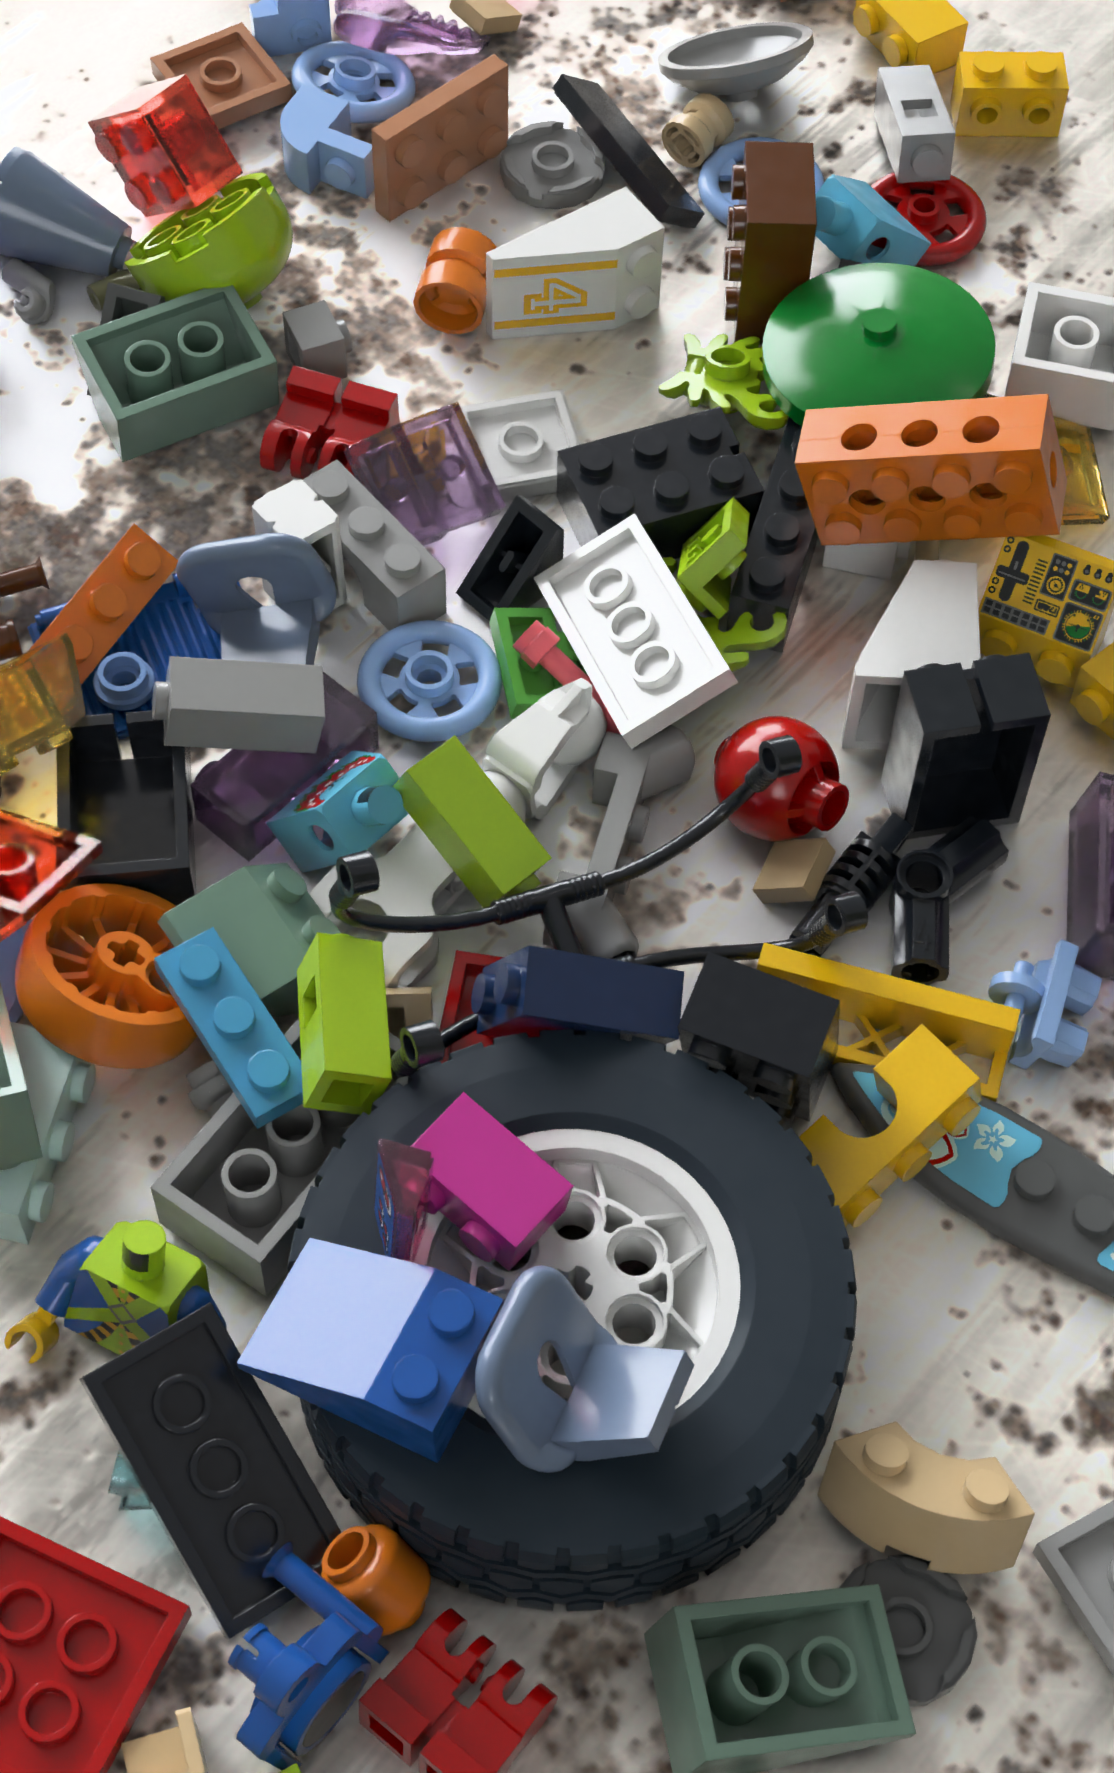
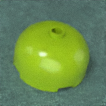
M253 173L221 185L219 190L223 197L220 198L219 195H213L192 207L188 203L165 218L139 239L129 250L133 258L124 263L141 290L165 296V302L203 288H221L233 285L246 309L258 303L262 298L260 292L268 287L283 270L289 258L293 242V228L288 210L267 174Z

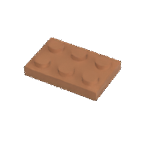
M495 54L489 56L371 129L375 208L381 216L391 222L406 211L418 207L425 199L444 187L457 182L463 175L485 161L495 158L507 147L508 64Z

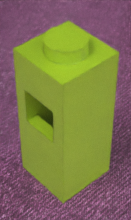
M455 735L406 770L392 786L400 793L405 810L483 908L489 907L493 900L537 888L542 883L534 873L552 857Z
M317 932L297 969L303 1108L358 1115L365 1112L370 1115L372 1103L383 1095L392 1080L382 942L355 938L343 933L327 934Z

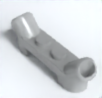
M669 725L633 749L630 748L621 734L609 731L605 734L594 766L592 803L607 806V810L587 873L597 871L603 874L634 862V858L627 856L631 841L642 843L650 815V807L643 805L644 800L691 778L695 765V753L692 744L681 729ZM560 871L557 882L580 875ZM630 881L606 889L604 895L565 906L584 955L615 959L628 954L634 958L637 957L639 949L638 939L613 904L615 893L626 895ZM544 926L543 945L553 947Z

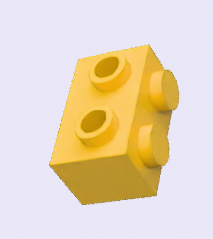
M959 51L950 98L955 136L1058 137L1069 91L1064 53L1045 51Z

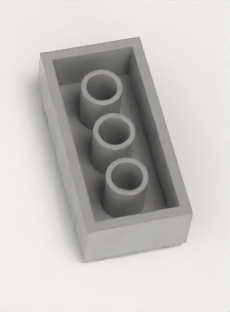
M298 1018L284 1036L301 1060ZM389 1032L390 1057L392 1059L394 1053L401 1047V1042L399 1038ZM392 1073V1080L384 1093L398 1082L405 1086L408 1083V1076L396 1077ZM233 1092L150 1187L159 1223L267 1297L288 1272L287 1266L293 1235L297 1228V1221L310 1187H315V1178L332 1148L340 1149L339 1142L341 1136L360 1115L303 1108V1104L257 1129Z

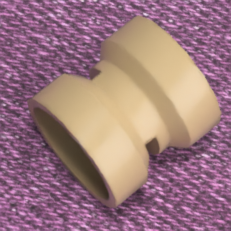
M709 93L696 95L687 103L683 113L674 116L663 128L662 141L666 151L677 163L685 167L695 168L700 166L711 155L713 147L720 146L734 131L732 113L727 105L718 97Z

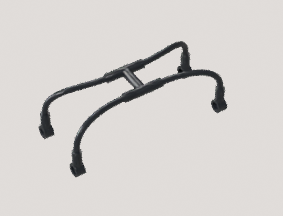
M790 735L761 742L759 746V760L745 774V781L723 802L670 842L638 860L603 874L594 871L568 880L493 900L489 907L432 916H386L370 914L351 908L360 895L377 891L380 886L376 862L371 853L364 850L337 859L336 870L338 879L331 887L328 895L331 911L336 918L350 926L388 933L451 931L492 922L500 926L540 914L553 949L584 954L565 906L604 895L606 889L637 878L666 863L694 845L730 817L755 793L765 791L777 778L799 772L802 767V755L799 745ZM855 891L828 898L824 903V915L810 926L807 934L792 939L765 943L799 952H805L817 946H827L839 936L866 928L868 924L866 904ZM763 943L677 949L647 954L636 958L628 954L614 960L661 968L704 963L708 952L733 961L755 960L760 957ZM472 1013L441 1032L431 1019L401 1028V1047L394 1053L391 1059L393 1075L396 1077L410 1076L422 1066L443 1060L444 1049L477 1030L478 1014Z

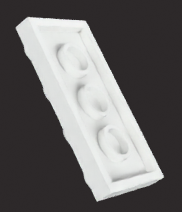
M635 513L534 577L535 582L614 723L631 749L738 683Z

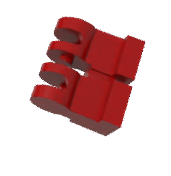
M293 365L286 380V395L275 419L269 422L263 435L260 448L261 467L270 471L280 472L290 459L291 476L303 480L310 476L318 459L319 450L322 448L317 471L338 460L368 490L378 464L383 463L392 447L391 432L398 431L400 427L398 394L353 381L348 382L343 392L341 378Z
M453 1608L444 1611L438 1616L394 1669L383 1680L379 1677L358 1700L359 1724L409 1767L419 1758V1773H507L514 1759L547 1720L557 1702L558 1696L543 1683H540L520 1703L515 1705L507 1703V1700L513 1694L525 1673V1668L514 1659H511L495 1674L486 1678L480 1687L481 1693L469 1709L458 1702L457 1699L472 1684L476 1685L481 1680L486 1666L495 1653L497 1645L485 1635H482L462 1654L457 1656L451 1655L450 1653L458 1644L468 1626V1621Z

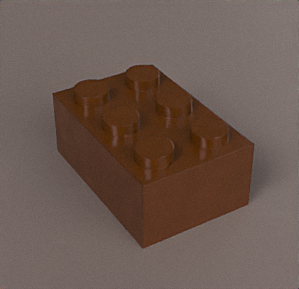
M745 141L743 165L733 164L731 199L739 200V205L728 207L727 241H735V247L724 248L723 280L733 281V287H725L724 321H734V343L740 339L754 336L760 338V345H762L766 325L778 304L790 292L810 278L817 226L813 143Z

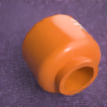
M369 1524L348 1528L330 1543L322 1559L321 1576L383 1628L381 1637L409 1628L422 1615L431 1585L429 1566L390 1527L383 1524Z

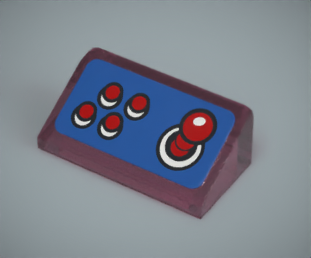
M380 1139L377 1148L374 1212L384 1252L388 1257L414 1263L428 1222L434 1158H431L432 1152L391 1140Z

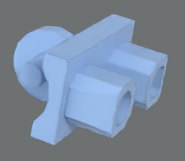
M1061 939L1056 944L1053 958L1038 961L1034 966L1027 961H1017L1013 971L999 972L992 977L988 989L989 998L994 1003L1020 1009L1018 1027L1009 1063L1026 1070L1036 1060L1041 1058L1069 1068L1084 1053L1089 1034L1087 1029L1063 1019L1061 1016L1063 1008L1081 1016L1087 1013L1098 998L1102 978L1075 964L1079 946Z

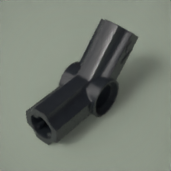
M970 816L928 849L911 851L905 854L898 862L888 904L890 915L892 916L891 976L929 986L935 982L947 980L949 975V905L1005 863L1008 857L1009 850L1001 839L1000 831L986 818L976 819ZM912 888L925 889L930 893L917 892Z

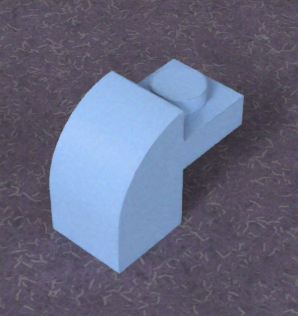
M303 84L286 104L280 117L283 162L287 177L296 187L308 194H311L319 182L322 181L337 189L345 190L367 199L374 190L372 144L352 137L349 101Z

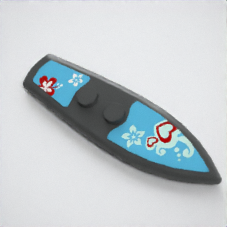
M837 1062L831 1067V1076L851 1111L870 1136L881 1133L893 1121L896 1110L877 1091L873 1068L876 1065ZM981 1096L982 1100L978 1103L981 1110L974 1121L958 1135L952 1136L947 1132L929 1149L932 1152L930 1160L913 1179L942 1202L987 1231L1033 1257L1114 1298V1175L1044 1128L1009 1108Z

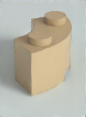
M897 1421L834 1441L817 1494L825 1507L845 1528L874 1549L884 1554L886 1545L906 1554L929 1560L930 1563L927 1570L952 1574H983L1014 1567L1035 1515V1512L996 1457L966 1460L941 1455L915 1441Z

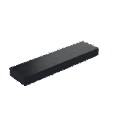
M561 74L552 88L555 91V95L654 217L662 223L696 228L705 213L602 87L596 82Z

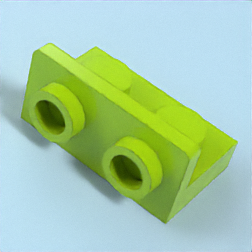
M734 497L682 545L677 579L681 582L679 586L691 606L699 612H704L708 609L718 619L729 611L732 582L730 574L741 565L747 556L743 549L747 546L749 538L750 513Z

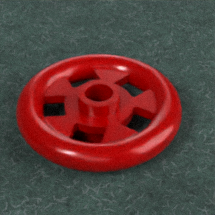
M892 172L871 185L885 200L899 203L897 211L932 243L915 266H939L957 261L975 249L984 235L987 221L983 202L967 183L953 175H950V180L897 183L895 174ZM910 190L932 191L933 195L925 193L912 195ZM956 203L963 211V214L950 216L947 205ZM945 230H948L954 236L953 239L939 243L934 238ZM881 237L874 240L871 244L884 249L887 239Z

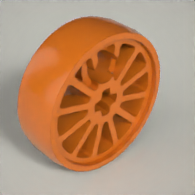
M102 883L76 886L50 898L41 906L29 923L16 960V996L29 1022L42 1036L61 1050L79 1059L101 1066L121 1069L148 1068L166 1063L181 1055L198 1036L156 972L154 963L155 957L174 948L157 921L165 912L176 907V905L141 889Z

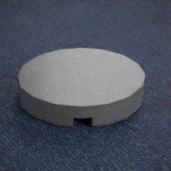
M545 121L532 123L514 132L507 140V147L502 150L500 157V174L505 188L516 199L534 207L561 209L576 206L594 196L603 184L606 157L581 127L577 126L576 131L565 129L564 122Z

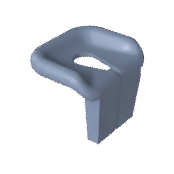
M263 533L198 544L187 549L179 557L176 565L177 577L199 607L208 625L221 635V659L314 665L320 634V621L325 620L332 613L336 604L337 593L333 577L316 550L307 541L290 534ZM246 577H258L267 580L272 585L276 605H261L241 589L237 582Z
M541 1265L527 1269L513 1283L479 1353L475 1370V1390L477 1401L484 1417L513 1456L527 1468L539 1472L552 1473L564 1470L574 1461H593L658 1452L675 1413V1405H678L695 1365L685 1350L618 1345L614 1337L595 1320L567 1278L555 1268ZM547 1341L554 1346L573 1391L568 1402L546 1386L539 1376L538 1355L541 1347Z

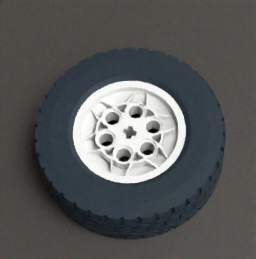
M574 1029L540 1030L538 1037L528 1038L527 1032L494 1038L493 1045L484 1047L482 1042L450 1053L449 1060L444 1063L438 1061L420 1068L414 1074L408 1076V1083L405 1086L398 1082L372 1103L370 1115L362 1112L341 1136L339 1142L340 1149L332 1148L316 1175L315 1187H310L293 1235L287 1266L288 1274L309 1238L386 1256L375 1217L379 1153L394 1207L391 1245L392 1258L439 1269L504 1299V1301L515 1280L527 1269L541 1265L555 1268L567 1278L577 1294L583 1297L581 1300L595 1320L614 1337L618 1345L685 1350L695 1365L678 1405H675V1413L658 1452L593 1461H574L564 1470L552 1473H544L527 1468L513 1456L484 1417L477 1401L476 1392L438 1463L300 1398L302 1412L306 1417V1425L317 1453L322 1460H325L324 1467L342 1496L346 1500L351 1499L350 1506L367 1525L383 1524L394 1530L428 1564L431 1575L456 1588L462 1582L469 1585V1592L471 1594L500 1603H505L506 1597L517 1599V1607L553 1611L554 1604H566V1611L603 1610L604 1602L614 1601L617 1608L651 1600L653 1592L661 1590L664 1596L697 1582L699 1572L704 1571L708 1576L740 1555L741 1546H744L746 1549L749 1548L776 1522V1515L781 1516L804 1486L805 1478L813 1471L832 1426L853 1350L852 1341H854L856 1328L857 1299L855 1294L857 1287L852 1250L849 1249V1237L839 1205L834 1206L835 1197L819 1165L811 1166L813 1161L812 1154L794 1130L789 1128L785 1131L783 1128V1118L759 1096L752 1099L748 1096V1087L719 1069L716 1074L710 1071L708 1062L677 1049L675 1054L666 1051L665 1044L636 1036H633L631 1041L621 1040L620 1033L586 1030V1035H574ZM463 1092L574 1185L565 1212L526 1252L522 1259L527 1264L516 1271L501 1270L493 1264L496 1261L495 1259L491 1262H486L473 1254L460 1239L458 1233L460 1229L440 1211L433 1215L420 1208L407 1194L404 1188L406 1181L401 1178L405 1151ZM575 1225L587 1230L589 1235L580 1240H569L560 1236L557 1231L564 1226ZM637 1260L645 1263L651 1270L644 1275L631 1276L622 1272L617 1266L624 1261ZM626 1326H635L646 1331L650 1338L641 1344H629L619 1339L615 1333ZM547 1341L541 1347L538 1355L539 1376L546 1386L568 1402L573 1391L567 1376L559 1375L551 1368V1365L559 1360L554 1346Z

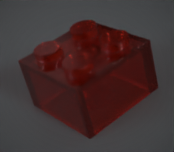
M186 74L135 88L87 122L95 135V144L98 151L107 161L113 164L124 183L126 197L136 209L142 212L144 217L196 208L243 173Z

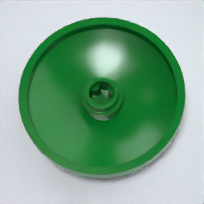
M896 263L849 265L830 270L809 279L790 292L778 304L771 314L763 335V375L770 395L776 404L800 426H803L805 412L808 409L984 398L991 384L994 372L995 335L991 322L979 302L965 289L946 277L923 268Z

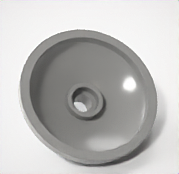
M790 22L754 23L710 31L680 41L661 52L657 59L659 71L671 82L697 93L726 95L729 102L750 100L758 95L757 89L781 80L805 59L814 45L813 32L806 25Z

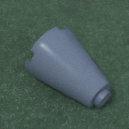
M15 146L6 154L0 163V256L18 258L20 260L105 277L117 272L118 269H128L124 262L133 258L129 250L137 242L131 239L132 227L32 151Z

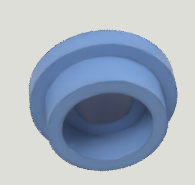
M117 652L102 660L94 675L93 686L96 697L103 705L114 710L126 711L142 706L152 697L155 677L152 668L140 656L131 652ZM124 683H130V685L127 686H119Z

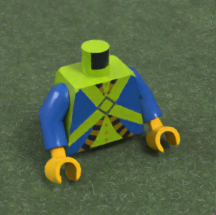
M139 1220L133 1223L121 1221L117 1222L104 1238L96 1235L90 1236L61 1255L35 1298L36 1303L39 1305L38 1310L26 1315L11 1327L6 1333L4 1343L6 1349L9 1350L22 1338L25 1332L30 1333L36 1341L37 1349L28 1363H35L57 1344L59 1327L55 1320L57 1317H65L64 1327L121 1355L210 1302L226 1330L227 1324L210 1294L206 1265L200 1258L167 1242L163 1227L156 1222L149 1220Z

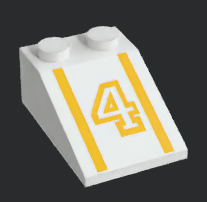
M624 187L487 252L486 333L493 340L612 330L634 319L645 317L652 310L659 308L665 227L627 187Z

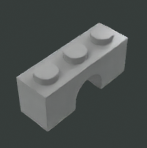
M338 460L333 461L303 479L317 494L318 501L323 500L338 515L343 560L346 559L360 581L363 590L364 606L388 631L409 622L436 620L447 613L445 567Z

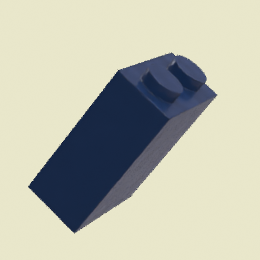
M529 945L484 967L483 973L477 976L471 996L472 1012L478 1014L476 1034L503 1037L527 1032L528 1038L538 1037L540 1030L574 1029V1035H586V1030L620 1033L621 1040L631 1041L632 1037L636 1036L667 1044L679 1039L677 1027L681 1018L684 971Z

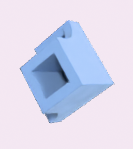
M261 0L249 5L252 35L270 57L304 52L315 45L332 41L329 0Z

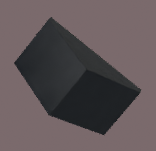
M516 495L456 591V594L488 621H490L494 608L531 607L544 597L534 577L563 559L564 529L524 496Z

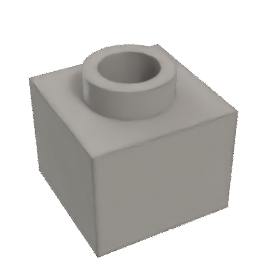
M322 300L282 312L286 352L292 364L341 379L346 378V353L353 350L351 336L343 319L335 321L326 301Z

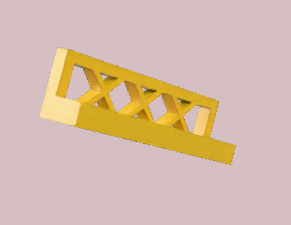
M763 943L757 970L840 1000L839 1019L854 1023L864 1039L848 1047L838 1044V1051L832 1065L837 1062L877 1065L890 1053L885 1045L886 1043L900 1036L908 1037L917 1027L923 1024L956 1056L968 1053L992 1060L987 1083L980 1082L981 1096L994 1102L997 1101L1008 1052L1016 1032L1020 1009Z

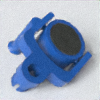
M288 1542L270 1559L263 1571L262 1577H274L322 1617L324 1622L308 1631L296 1643L288 1646L271 1634L268 1627L263 1623H258L243 1636V1639L258 1650V1656L256 1657L248 1649L244 1650L237 1644L228 1660V1664L234 1670L238 1669L255 1684L253 1693L256 1697L253 1700L250 1714L242 1724L236 1739L257 1758L266 1761L280 1770H284L297 1763L299 1768L302 1765L299 1760L279 1744L280 1742L297 1757L305 1755L333 1730L359 1696L368 1680L372 1667L371 1662L356 1651L354 1647L379 1664L389 1653L387 1649L378 1643L383 1628L293 1553V1543Z

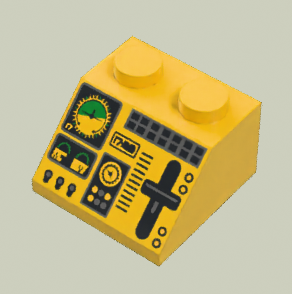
M1046 535L1005 537L979 605L980 654L985 656L993 654L1009 656L1030 653L1037 675L1048 682L1062 684L1074 689L1080 666L1098 653L1114 608V560Z

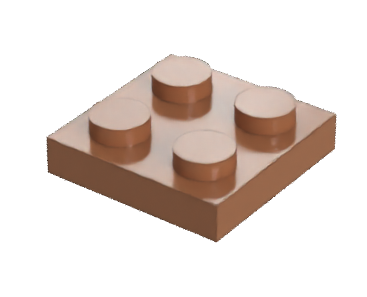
M242 22L150 58L152 75L200 137L286 103L292 98L291 82Z

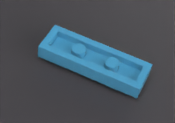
M214 927L154 958L156 972L257 1129L303 1104L301 1060Z

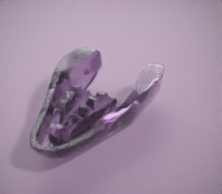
M405 0L334 1V9L337 14L334 20L335 33L344 42L376 52L392 55L434 54L463 56L483 51L491 41L488 35H479L468 26L459 28L458 22L455 19L445 23L442 14L432 18L430 11L424 10L421 12Z

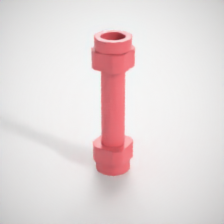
M536 620L512 647L521 654L520 657L531 668L534 669L540 664L563 686L580 678L588 681L592 685V697L601 706L607 721L606 733L609 731L621 734L589 676L556 646L560 638L548 626L544 627Z

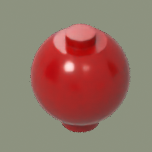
M770 716L745 724L723 740L714 758V789L720 804L745 781V774L759 760V746L761 742L785 735H790L796 740L802 755L800 771L777 778L765 791L755 793L728 817L729 821L739 830L764 841L781 842L793 840L808 834L815 828L821 831H828L840 821L849 802V790L845 785L839 783L838 762L827 740L810 725L790 717Z

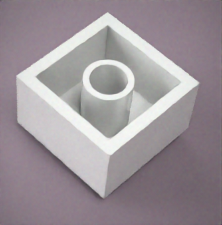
M1029 282L1004 397L1049 394L1054 420L1113 431L1114 297Z

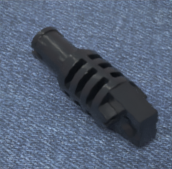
M892 813L872 838L863 831H860L826 873L816 895L817 901L792 931L789 939L809 932L810 926L824 915V903L828 898L855 891L862 897L869 912L893 882L898 862L901 860L896 854L906 842L908 835L913 829V825L896 813ZM830 944L823 947L817 946L803 953L821 957Z

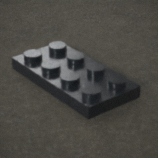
M210 1302L86 1374L79 1380L226 1639H230L296 1597L274 1577H262L266 1565L284 1544L292 1542L293 1553L321 1576L324 1553L330 1543L342 1532L253 1375L238 1368L237 1361L241 1354Z

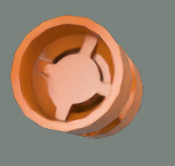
M451 227L442 230L434 237L427 257L426 268L422 272L413 300L415 311L424 323L435 330L447 334L468 333L474 331L481 324L486 309V253L497 248L491 239L479 231L466 227Z

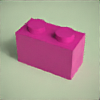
M464 1092L405 1151L401 1178L406 1181L404 1188L407 1194L420 1208L433 1215L440 1211L460 1229L458 1232L460 1239L473 1254L486 1262H491L495 1259L508 1271L513 1268L565 1212L574 1186Z

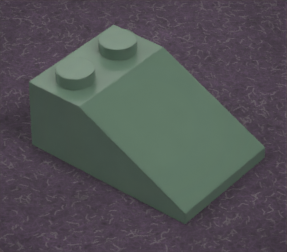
M879 1584L673 1606L644 1633L672 1773H759L910 1738L916 1734Z

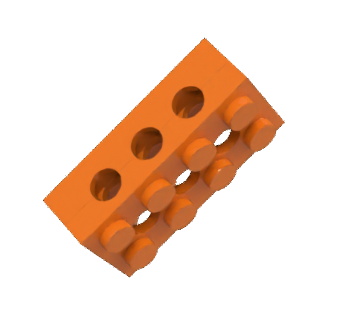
M1049 394L808 409L805 412L795 458V467L821 546L1060 534L1067 477Z

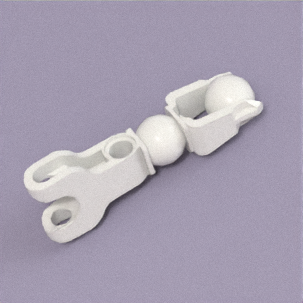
M580 678L554 689L495 733L487 744L486 756L482 759L483 771L523 822L525 817L528 819L535 817L538 820L544 818L574 776L579 764L597 754L606 734L607 721L601 706L592 697V685L583 678ZM416 824L385 856L374 859L379 871V889L360 895L351 908L370 914L386 916L443 915L467 887ZM334 866L309 894L325 917L332 921L341 933L345 934L357 927L340 921L331 911L328 895L331 887L338 879L336 866ZM385 932L387 936L382 943L385 987H414L437 963L439 953L438 933Z

